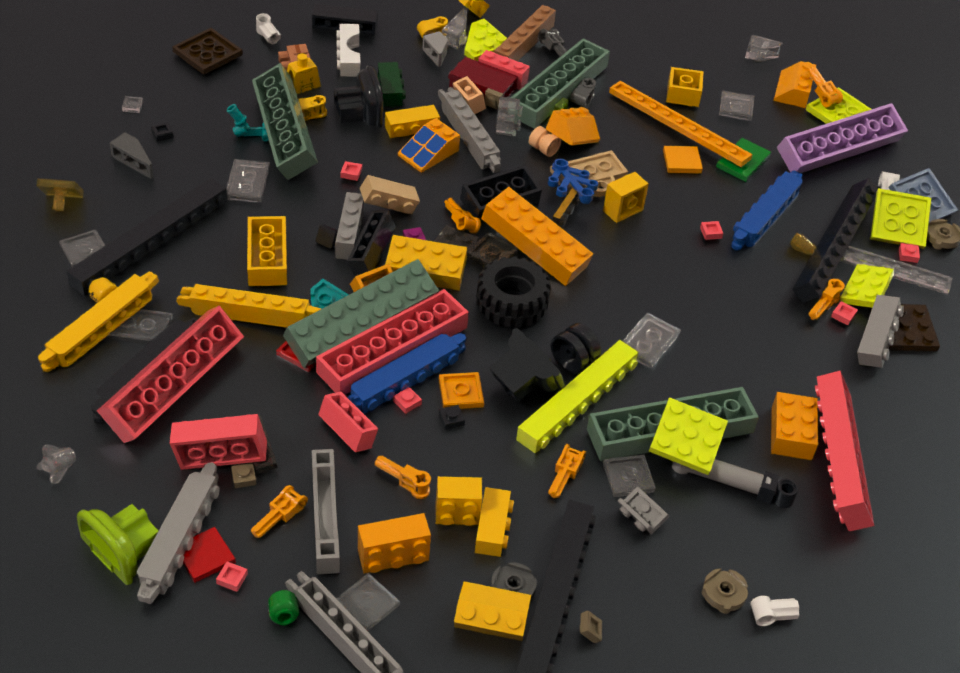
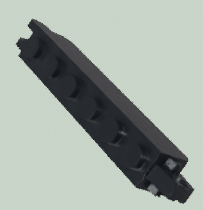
M193 317L186 323L181 320L173 321L96 390L98 400L91 405L94 421L103 422L104 419L97 410L195 323L197 319Z

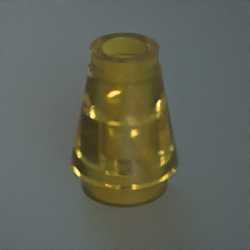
M798 232L789 243L793 246V249L812 256L817 247L803 233L800 234Z

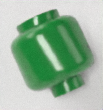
M280 590L270 596L268 600V613L274 623L288 625L297 619L299 604L293 592Z

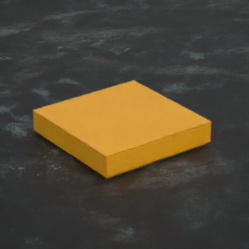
M664 146L663 153L668 173H702L703 168L697 146Z
M479 372L439 374L443 408L459 405L460 409L484 407Z

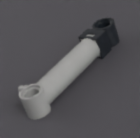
M717 459L714 460L709 475L672 461L671 465L673 470L679 474L690 472L756 494L757 500L771 504L773 499L774 503L782 508L791 507L798 493V485L791 479L784 478L778 482L780 475L765 471L763 475Z

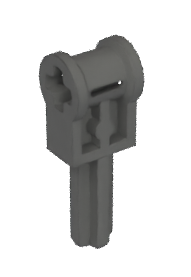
M541 29L539 31V41L545 44L549 50H555L560 57L567 52L563 47L565 42L560 37L557 29H551L550 31Z

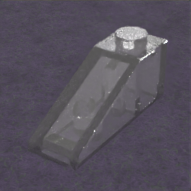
M466 7L442 29V34L448 39V46L457 50L467 40Z

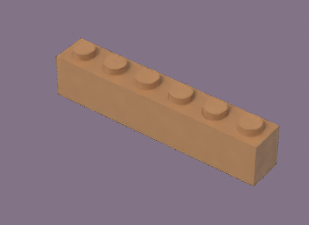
M542 5L497 47L494 53L519 61L539 41L538 34L541 29L549 31L554 27L556 10Z

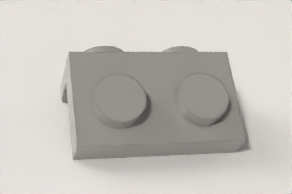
M638 486L624 500L622 498L618 500L621 506L619 508L621 513L627 518L631 516L635 520V526L642 532L646 530L650 535L669 518V515Z

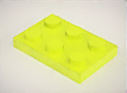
M857 264L840 300L850 305L873 308L876 296L885 294L894 276V269Z

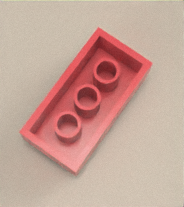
M258 414L172 423L170 446L180 469L184 470L203 468L205 464L212 462L216 466L266 461L267 439Z

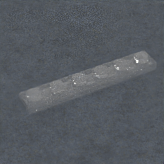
M848 246L840 260L854 266L865 264L894 269L893 278L947 295L953 278L852 246Z

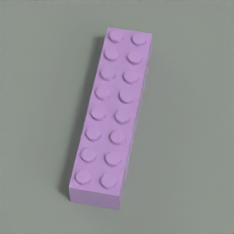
M890 103L787 136L777 146V149L790 172L795 170L798 173H803L897 142L908 132V129L894 105Z

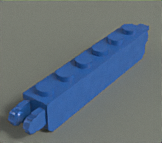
M793 170L790 173L785 171L782 176L777 177L774 185H770L767 192L760 196L758 202L753 203L750 211L745 212L741 221H737L734 225V240L731 244L733 249L740 250L744 245L753 247L799 195V190L803 183L801 179L803 174Z
M459 333L452 337H449L447 334L438 335L351 385V395L347 398L363 414L374 410L380 404L390 401L394 395L406 388L421 383L427 377L440 372L446 366L454 364L458 360L459 354L466 349L465 342L467 338L465 334Z

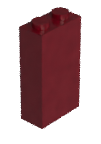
M468 57L458 62L454 70H451L448 75L450 80L449 87L454 88V82L468 76L483 93L484 100L485 91L488 88L503 93L502 106L517 89L518 76Z

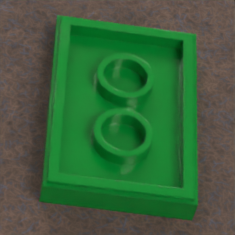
M741 138L735 145L751 153L752 159L740 167L722 157L717 162L716 167L746 182L771 156V151Z

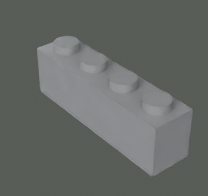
M346 192L335 242V257L337 259L348 260L359 238L365 205L362 194Z
M876 296L857 351L859 365L883 368L885 360H888L889 346H893L894 331H898V319L903 316L904 306L901 305L900 297Z

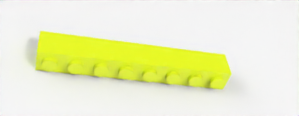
M621 340L616 342L518 426L516 440L533 453H537L541 448H546L552 438L558 437L567 425L573 424L577 416L584 414L592 403L598 402L603 393L609 392L617 381L620 382L625 377L628 371L635 369L638 364V351Z

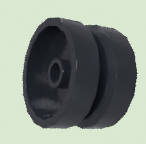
M581 323L572 324L564 332H560L551 340L550 347L555 361L562 369L571 374L580 373L601 355V347L596 335L591 329Z

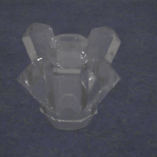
M49 444L42 447L43 459L37 464L36 468L50 473L49 480L52 484L60 483L67 469L75 463V453L69 447L59 448Z

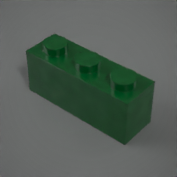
M398 62L378 63V79L383 95V107L402 106L403 99H406L402 69H399Z

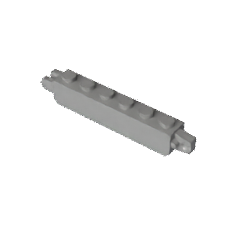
M449 87L446 93L443 89L438 90L443 113L455 131L460 134L461 140L480 168H490L493 173L500 172V150L460 92L452 87Z
M213 462L205 464L200 473L194 472L189 474L137 570L140 581L137 597L140 602L152 604L158 594L164 595L168 587L172 586L177 569L182 567L185 551L191 549L193 537L196 533L200 532L204 517L208 516L213 500L219 495L220 488L217 485L219 475L216 473L217 466Z
M301 571L297 574V578L302 584L298 587L292 579L285 582L287 589L295 594L299 607L361 673H404L401 666L316 577L310 579Z

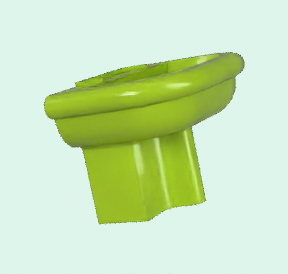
M131 504L113 517L99 509H92L90 511L83 509L77 513V523L83 541L90 547L97 558L112 573L114 572L124 584H132L133 577L137 574L138 570L137 560L146 555L159 531L148 519L146 511L143 508L138 510Z

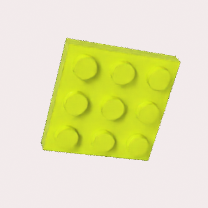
M839 87L837 89L843 95L841 103H834L826 108L822 105L820 98L807 104L806 107L808 112L825 124L872 110Z
M878 188L876 191L870 240L898 245L901 243L918 245L920 249H924L927 241L931 198Z
M669 397L649 452L709 475L728 421Z

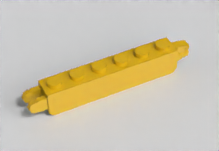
M150 271L141 277L134 274L54 338L50 339L45 344L46 349L38 355V360L42 363L41 368L43 372L48 373L59 365L69 367L152 300L151 289L159 282L158 276Z
M195 284L194 287H182L181 295L176 300L180 306L191 307L192 312L196 315L202 316L208 310L220 306L231 320L286 328L321 310V308L311 306L307 299Z

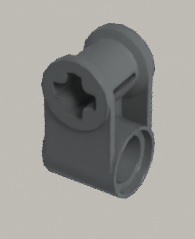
M584 78L577 88L573 90L570 102L587 108L595 96L594 88L596 81L592 78Z

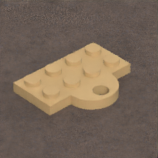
M612 150L568 161L569 167L589 171V180L598 181V187L604 188H597L594 191V196L596 197L606 195L607 184L628 175L627 169ZM551 166V167H550V172L553 174L554 171L552 170V166ZM562 174L559 177V185H561L565 178ZM571 184L567 188V193L572 189ZM580 184L583 188H587V185Z

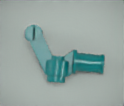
M232 104L227 108V112L234 120L235 127H233V132L237 137L262 136L263 141L269 140L264 122L262 127H250L246 122L247 116L241 113L236 104Z

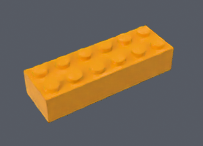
M507 187L485 206L481 219L564 286H567L588 267L594 253L510 187Z

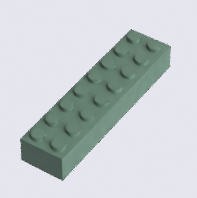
M583 38L509 98L507 115L535 129L554 110L559 109L570 99L573 90L577 88L584 78L594 79L607 68L610 51Z
M279 63L254 78L252 82L276 167L289 180L312 167L318 161L292 77L283 65Z
M419 259L288 326L283 337L305 369L307 366L316 363V356L438 293L439 289Z
M743 387L675 399L727 420L722 439L754 433L759 418ZM668 400L590 413L587 431L599 460L604 461L648 453Z

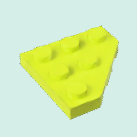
M485 19L471 23L464 55L478 61L479 57L486 50L494 52L507 37Z

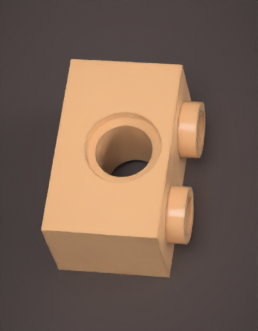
M468 76L453 83L454 90L460 92L474 114L486 109L483 93Z

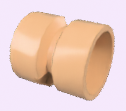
M538 126L529 137V145L540 150L547 157H551L560 148L561 139L554 134H550L544 127Z

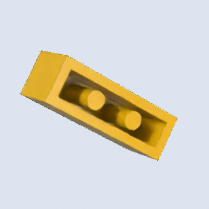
M434 105L385 112V128L390 138L414 135L424 124L435 118L440 120V116Z
M485 487L475 553L501 557L502 548L507 549L509 536L504 534L505 530H510L511 518L507 517L508 513L513 511L514 500H510L511 491Z

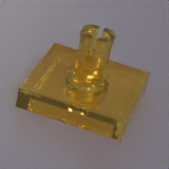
M37 179V187L46 195L54 196L52 209L55 211H64L65 197L83 198L84 190L75 181Z

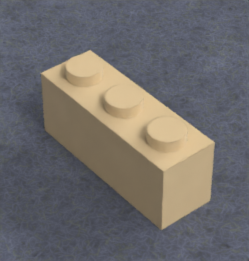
M367 175L360 187L364 203L412 214L420 202L415 187Z

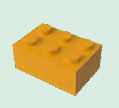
M777 392L772 405L771 454L812 460L818 446L817 398Z
M425 514L358 525L357 552L363 574L369 572L376 573L384 569L400 568L404 565L421 564L429 561L431 533Z

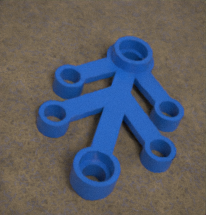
M556 159L552 164L554 173L548 178V185L550 187H557V196L565 197L567 195V188L571 184L578 192L580 202L589 204L593 200L594 191L598 188V181L589 180V171L569 167L568 161ZM562 174L565 178L561 185L558 186L559 177ZM580 184L587 185V188H583Z

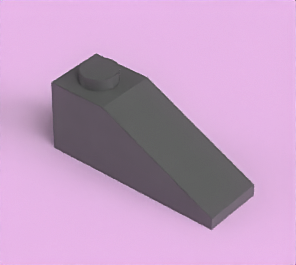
M124 132L110 142L111 156L148 178H153L152 163L138 139Z

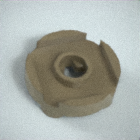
M945 219L932 220L928 225L927 239L935 249L956 248L960 243V227L955 223L952 225L948 224V220Z
M715 569L706 576L702 595L711 606L718 609L721 613L728 614L745 604L748 597V585L744 577L734 570L721 571V569ZM720 587L724 589L728 587L730 589L729 593L723 592Z

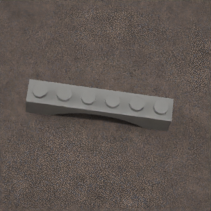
M334 449L312 450L317 574L340 573Z

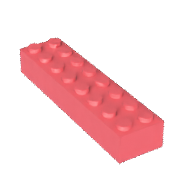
M443 289L316 356V373L335 393L341 391L346 395L351 392V385L438 335L447 334L449 337H452L466 329L469 312Z
M220 306L208 310L102 405L97 412L123 443L135 440L244 337Z
M841 370L817 376L818 385H815L817 397H820V400L817 401L819 411L823 413V416H820L822 428H825V432L822 433L825 445L828 444L825 454L827 460L831 463V465H828V472L834 481L830 482L833 495H836V499L833 500L836 513L839 512L840 521L842 524H846L849 532L874 526L851 394Z

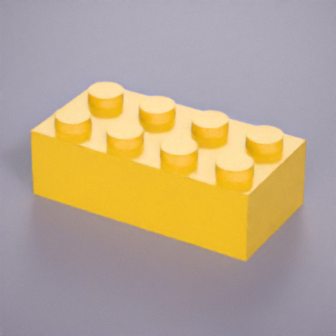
M286 216L248 217V286L287 285Z
M398 235L392 236L385 265L389 263L393 272L419 259L437 287L460 291L467 260V247Z

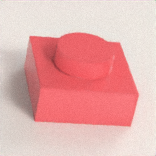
M345 161L340 172V178L358 181L362 172V164Z
M719 221L701 222L700 229L705 240L723 238L724 233Z
M901 243L899 246L900 261L918 263L920 259L919 246Z
M841 301L831 317L849 325L856 316L858 309Z
M410 387L393 396V402L405 414L422 405V399Z
M227 561L216 578V584L237 592L248 575V570Z

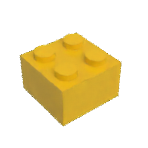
M671 67L666 102L699 107L704 71Z
M636 172L607 184L603 212L614 222L618 223L643 211L649 183Z
M438 476L436 524L479 525L482 506V478Z

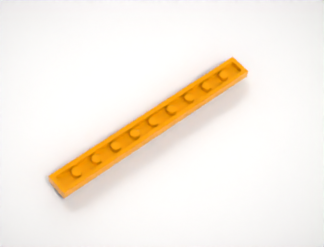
M619 81L610 87V94L734 164L742 167L752 159V154L624 82Z

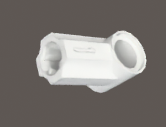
M264 13L256 16L257 33L263 35L268 43L276 44L281 39V35L271 23V17Z
M882 171L878 186L881 189L890 190L888 187L892 183L899 181L900 175Z
M758 596L751 601L755 621L759 626H768L777 620L798 619L799 604L794 598L771 600L768 596Z

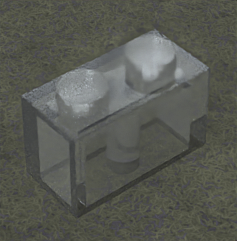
M500 97L496 134L516 137V131L520 130L521 120H518V116L522 117L523 106H520V99Z

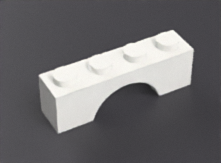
M340 24V30H336L337 70H340V76L357 77L360 72V53L354 52L352 49L359 47V24Z

